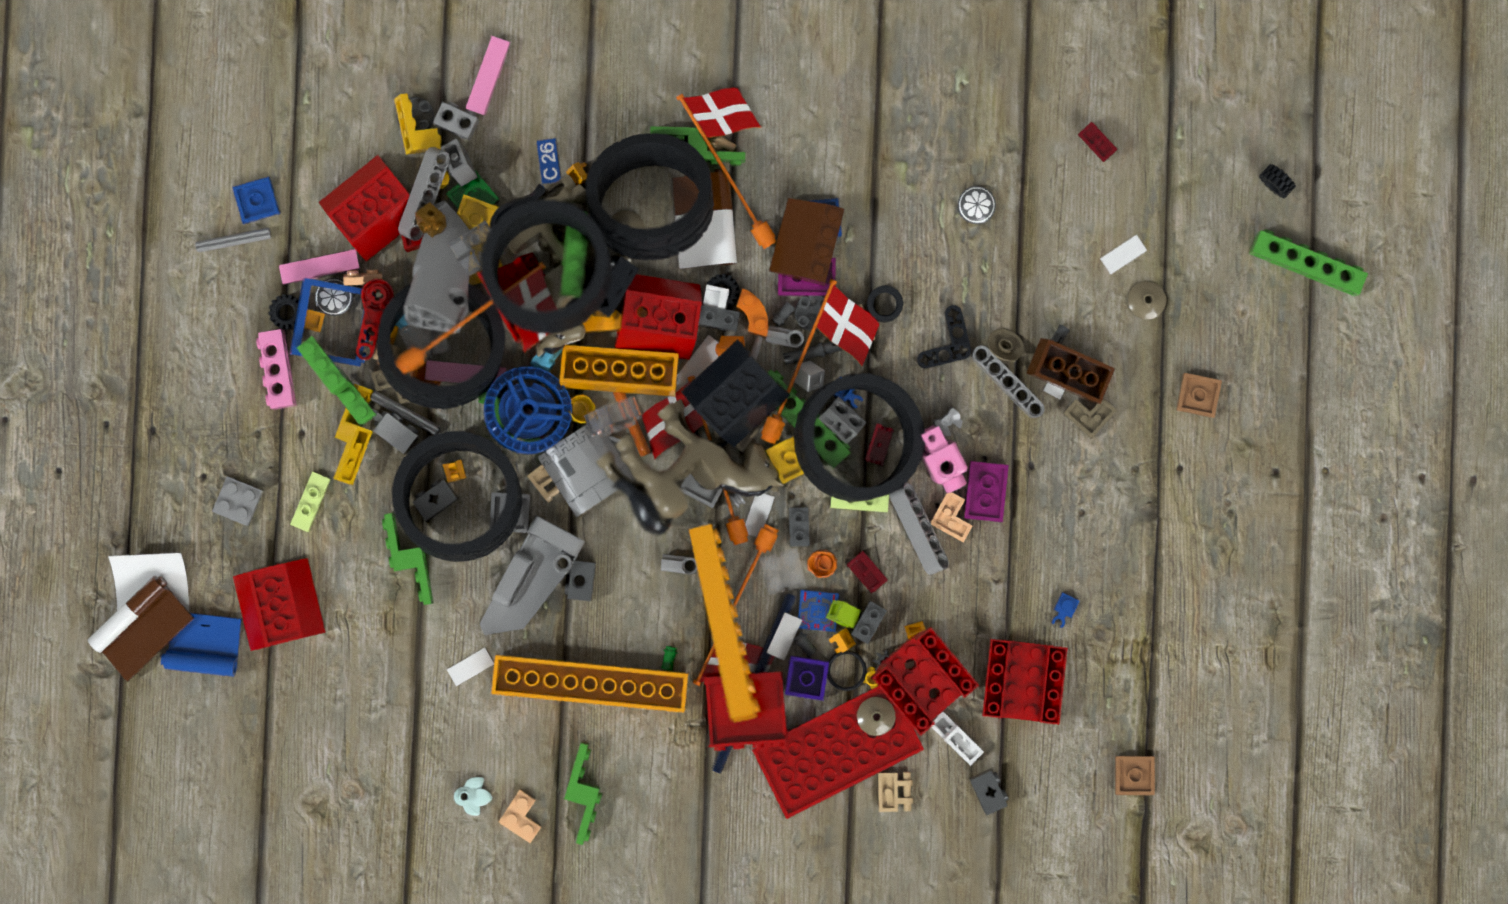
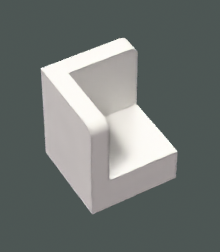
M706 285L703 305L726 309L729 289Z
M812 361L804 362L801 364L794 382L808 392L823 387L825 370Z

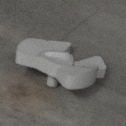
M952 407L949 408L947 414L933 421L935 427L939 426L944 436H951L948 426L952 425V423L961 428L963 422L960 419L959 412Z

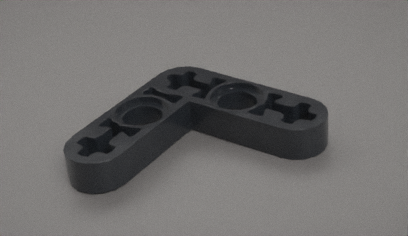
M951 305L944 313L951 345L921 352L916 359L920 368L928 369L961 361L970 356L971 346L963 314L958 306ZM951 309H954V312L958 311L956 322L960 320L961 324L950 326V323L954 322L953 317L948 316ZM956 327L963 330V336L960 338H956L952 334L953 329ZM960 346H963L964 349L967 348L968 351L965 353V356L959 353L955 354L956 359H952L953 353L950 348L953 347V351H958ZM942 350L949 353V359L946 361H942L938 357L939 352ZM932 352H935V359L938 363L934 364V360L928 361V365L920 362L923 355L929 358L933 357Z

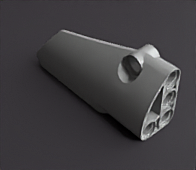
M445 201L434 204V206L445 215L447 227L442 233L435 235L433 238L427 233L423 235L413 268V280L404 306L406 322L411 326L447 332L463 321L465 315L469 312L468 287L471 231L458 214ZM462 326L455 330L453 333H459L461 331Z
M536 515L527 531L528 535L520 550L514 555L480 622L484 635L524 629L563 577L572 568L585 541ZM561 558L568 560L569 564L565 569L559 566Z

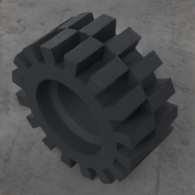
M1269 164L1259 175L1262 183H1265L1264 185L1270 191H1273L1275 195L1283 199L1296 187L1292 179L1288 177L1289 175L1273 164Z
M717 274L711 277L706 285L716 287L721 284L727 285L730 289V294L727 299L726 308H730L739 298V285L732 276Z
M286 294L277 296L276 300H272V305H269L270 312H268V315L271 317L270 320L281 329L292 330L295 325L299 299ZM285 305H291L294 309V315L290 319H283L280 315L281 308Z

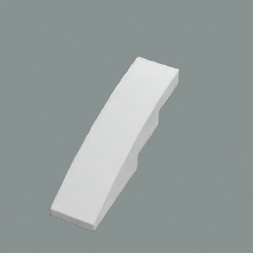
M943 711L933 719L935 724L932 728L970 766L984 753Z

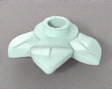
M482 777L468 779L464 787H459L454 793V801L458 805L463 806L465 812L469 815H480V806L488 804L493 798L488 791L482 789L484 782ZM462 793L467 794L465 800H461L460 796Z

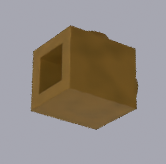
M430 202L415 212L416 223L423 233H427L431 238L442 233L447 227L445 215Z

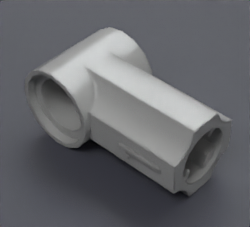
M769 326L766 342L798 349L804 344V336L798 330ZM793 335L801 337L799 344H792L790 342Z
M667 554L662 556L661 571L690 575L697 573L698 569L697 565L694 571L686 569L687 561L692 560L696 564L694 557Z

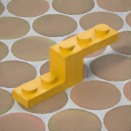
M408 94L397 96L394 101L406 155L425 153L430 147H436L441 150V136L438 134L437 128L415 131L416 121L412 117V102L408 98ZM448 171L444 175L440 189L449 184Z
M354 384L369 404L374 390ZM345 408L334 437L347 443L333 479L353 485L373 431L360 427L347 408Z

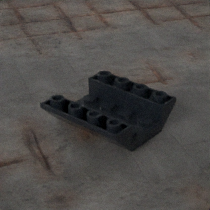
M738 339L681 391L697 413L720 437L733 447L741 442L790 396L789 392L764 370L751 356V352Z

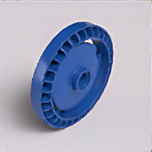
M518 367L506 371L492 383L485 397L483 413L488 431L500 445L516 453L536 454L552 448L563 438L572 418V415L568 412L571 411L572 413L571 399L565 386H560V380L541 368ZM523 379H532L545 384L554 392L559 404L555 403L554 398L547 389L536 383H533L531 387H527ZM518 380V384H512L513 381ZM507 385L509 389L503 394L499 403V417L505 428L503 430L497 422L494 408L498 393ZM523 407H530L533 413L526 414L523 411ZM557 410H561L560 416L556 415ZM555 421H559L556 430L547 438L535 442L517 440V438H538L547 433ZM509 432L514 435L513 438L506 433Z

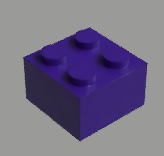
M790 655L785 695L823 701L829 661Z

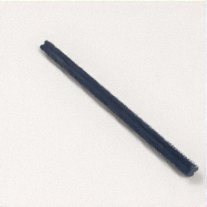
M787 593L784 597L786 599H783L785 601H783L780 607L781 610H779L780 612L776 616L778 619H775L776 621H774L775 623L771 627L773 630H770L772 632H769L770 634H768L769 636L766 639L768 641H766L767 643L763 647L765 650H762L763 652H761L762 654L758 658L760 661H757L758 663H756L757 665L753 669L755 672L752 673H765L764 670H766L765 668H767L766 666H768L767 664L770 661L768 659H771V654L767 653L784 613H790L796 596ZM725 746L726 750L718 752L720 754H717L718 756L715 758L717 761L713 763L715 765H712L714 766L711 767L712 771L719 774L722 773L732 746Z

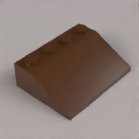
M788 198L769 272L825 286L844 208Z

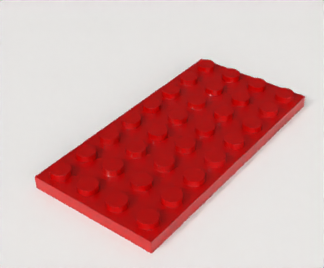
M879 686L787 731L788 741L783 742V746L772 747L771 743H764V747L752 749L786 819L924 750L912 725ZM868 698H884L891 703L895 710V723L883 735L874 736L867 734L858 724V708ZM875 713L873 719L879 720L880 714Z

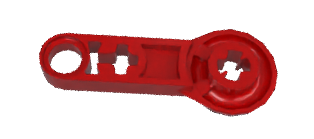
M382 279L368 281L361 291L364 315L356 346V355L362 360H368L372 357L378 336L380 319L385 307L394 297L392 286ZM376 289H379L380 293L383 294L382 299L379 298L378 301L372 296L373 291L376 292ZM368 327H372L371 331L374 332V335L369 337V341H373L372 345L361 343V339L366 340V334L363 331L367 330ZM362 346H368L370 349V354L366 357H362L359 354V349Z

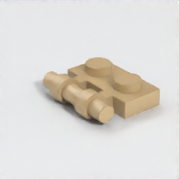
M897 772L878 773L879 812H898V804H904V811H911V804L913 803V797H911V786H913L911 772H903V780H898ZM898 786H903V797H898Z

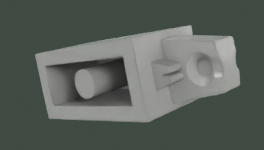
M373 409L377 414L373 417L376 420L374 423L376 427L373 431L406 455L420 438L416 434L418 430L410 424L408 426L401 422L403 418L395 412L390 414L383 411L381 414Z

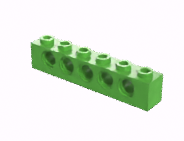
M1264 229V231L1261 230L1256 234L1249 252L1250 255L1354 297L1360 295L1368 273L1363 272V268L1356 265L1352 267L1346 265V262L1339 258L1331 259L1328 257V254L1322 251H1317V253L1311 251L1307 245H1296L1292 243L1293 240L1290 238L1274 236L1275 233L1270 230ZM1270 243L1276 244V252L1270 250ZM1288 250H1292L1295 253L1294 259H1290L1287 256ZM1306 257L1312 259L1313 264L1311 267L1306 265ZM1324 264L1330 267L1329 274L1323 271ZM1342 271L1348 274L1347 281L1342 280Z
M772 370L767 372L787 390L788 386L782 381L784 377L777 370L775 372ZM792 386L788 399H793L796 402V407L794 409H787L784 406L781 415L795 429L797 417L806 400L804 398L800 400L795 395L797 391ZM818 414L815 427L822 429V435L814 437L817 453L834 469L851 453L848 450L850 446L842 440L839 441L835 437L836 434L822 423ZM831 440L835 443L836 447L833 451L826 450V441Z

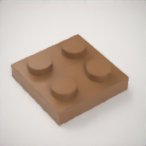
M1183 373L1176 411L1215 418L1222 380Z
M1115 756V795H1155V756Z

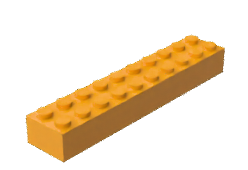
M712 524L689 529L730 717L734 722L756 718L757 712H760L758 701L753 698L752 694L755 693L754 683L748 677V674H751L749 662L744 659V655H747L745 644L743 641H740V636H743L741 626L735 619L738 617L736 606L731 601V599H734L733 590L730 584H727L730 576L726 566H723V562L726 559L724 551L719 547V543H722L720 533L717 528L714 529Z
M497 654L494 661L491 694L684 713L689 673Z

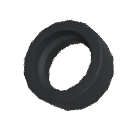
M883 285L875 288L867 299V310L878 322L886 323L893 321L903 309L902 295L892 286ZM881 293H889L896 300V308L889 315H881L874 308V299Z

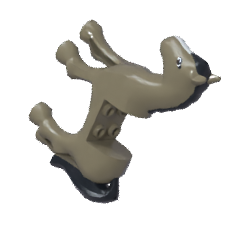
M568 174L562 176L557 182L551 183L547 189L542 184H538L531 194L501 205L493 213L489 228L491 230L493 225L499 221L498 219L509 210L521 204H526V202L543 199L557 200L569 204H584L587 202L586 191L580 184L576 186ZM551 224L530 227L513 238L508 246L514 254H517L539 241L538 246L543 253H548L551 257L549 261L555 268L544 276L546 287L557 309L563 308L575 298L560 295L564 268L562 266L564 245L553 233ZM591 243L586 248L582 290L596 270L597 261L591 264L596 256V250ZM622 256L623 258H625L626 260H628L630 263H632V261H631L630 258L625 257V256ZM581 324L571 330L547 335L536 343L537 356L540 357L544 352L555 354L565 345L580 341L584 338L585 326Z
M679 399L674 404L673 402L668 404L658 413V416L665 423V431L680 439L685 445L683 453L672 466L666 470L658 471L646 465L637 454L635 439L631 434L626 435L615 446L621 452L622 461L628 465L637 481L623 474L617 467L615 456L611 451H608L599 458L596 464L604 470L607 478L614 482L613 488L620 490L627 496L639 525L646 532L659 536L669 530L673 519L687 510L686 498L676 484L679 480H684L690 474L701 486L709 490L718 487L745 497L761 496L769 490L778 492V487L784 486V484L778 481L779 471L768 459L763 446L757 443L748 444L744 451V463L741 466L723 448L711 440L695 435L691 431L684 417L685 406L682 400Z

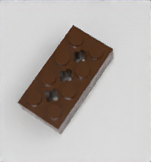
M1040 338L1026 374L1092 403L1101 404L1115 368L1055 341Z

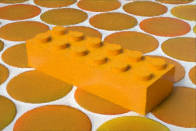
M565 345L562 350L559 382L560 386L563 385L569 389L676 397L679 356L677 353Z

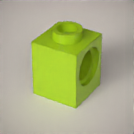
M833 600L826 618L843 627L854 628L859 620L861 610L844 601Z

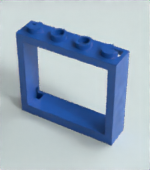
M303 278L290 355L303 357L297 347L301 345L311 286L361 295L362 288ZM367 330L363 331L366 334V340L361 339V343H368L369 333H366ZM364 346L359 349V354L362 357H366V352H363ZM328 355L335 363L360 367L361 363L365 362V360L360 359L357 355H355V360Z

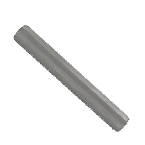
M269 228L197 241L195 246L198 252L266 240L271 238V231Z
M377 391L372 393L370 398L372 401L395 412L397 415L436 435L440 430L439 425Z

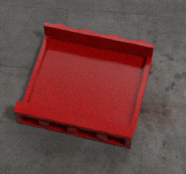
M783 672L748 674L749 679L754 683L755 693L752 694L753 698L758 701L760 712H757L756 718L734 722L730 717L722 677H704L709 722V747H714V751L726 750L725 746H733V749H745V745L752 744V748L764 747V743H771L772 747L783 746V742L788 741Z

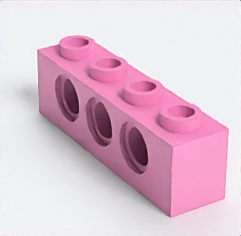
M278 329L258 333L259 338H256L258 349H261L262 357H259V361L265 373V376H262L264 387H267L268 394L265 396L267 406H270V409L273 410L297 406L285 331ZM275 346L277 349L274 356H270L268 353L269 348ZM274 365L280 367V371L276 375H273L271 372ZM277 384H282V392L276 394L274 390L275 386Z

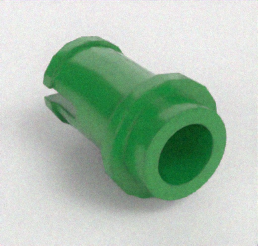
M666 645V648L663 649L665 653L661 669L673 671L675 656L678 654L677 648Z

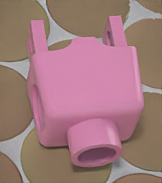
M935 425L926 428L925 433L921 434L925 442L924 449L926 451L923 452L921 460L932 481L942 484L946 493L963 487L967 482L962 473L967 471V465L955 441H946L939 426L935 427ZM947 461L949 464L948 469L945 472H941L940 465Z

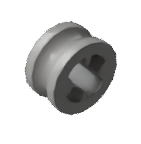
M735 493L728 494L737 508L740 507V504H745L741 495Z

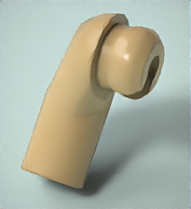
M722 136L709 141L715 151L724 148L729 152H733L737 146Z

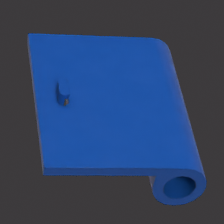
M190 613L194 619L169 642V649L161 656V665H164V669L234 677L238 663L242 619Z

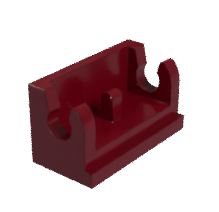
M1092 121L1078 134L1103 163L1118 150Z
M878 423L875 425L864 461L883 466L894 432L892 428L884 427Z
M861 551L846 564L871 594L888 581L864 551Z

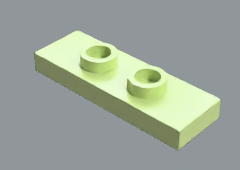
M315 472L311 473L290 525L306 532L310 531L331 481L330 478Z
M889 494L868 501L854 502L831 497L830 508L888 512Z

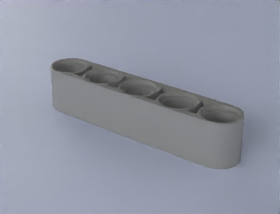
M430 147L425 152L398 230L402 236L413 241H417L422 237L423 232L416 223L415 212L429 202L434 205L450 161V156L447 152L436 147Z
M978 346L972 351V360L1028 417L1038 418L1044 413L1043 403L986 346ZM977 350L985 352L986 357L984 360H979L976 357ZM992 363L999 366V372L996 374L992 373L989 369ZM1004 377L1012 379L1011 387L1004 386ZM1020 390L1026 394L1024 401L1018 400L1016 396ZM1032 404L1038 405L1040 409L1036 415L1030 411Z
M905 483L890 494V499L927 574L933 575L947 569L949 561L913 486Z

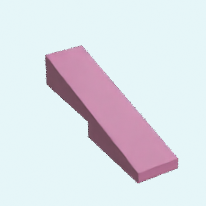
M494 36L491 37L465 109L486 115L510 46L509 41Z
M354 249L279 265L282 284L284 285L301 282L303 278L318 279L323 276L346 273L348 270H359L356 250Z
M426 360L424 380L461 383L477 374L483 366ZM499 368L495 380L506 372V368Z

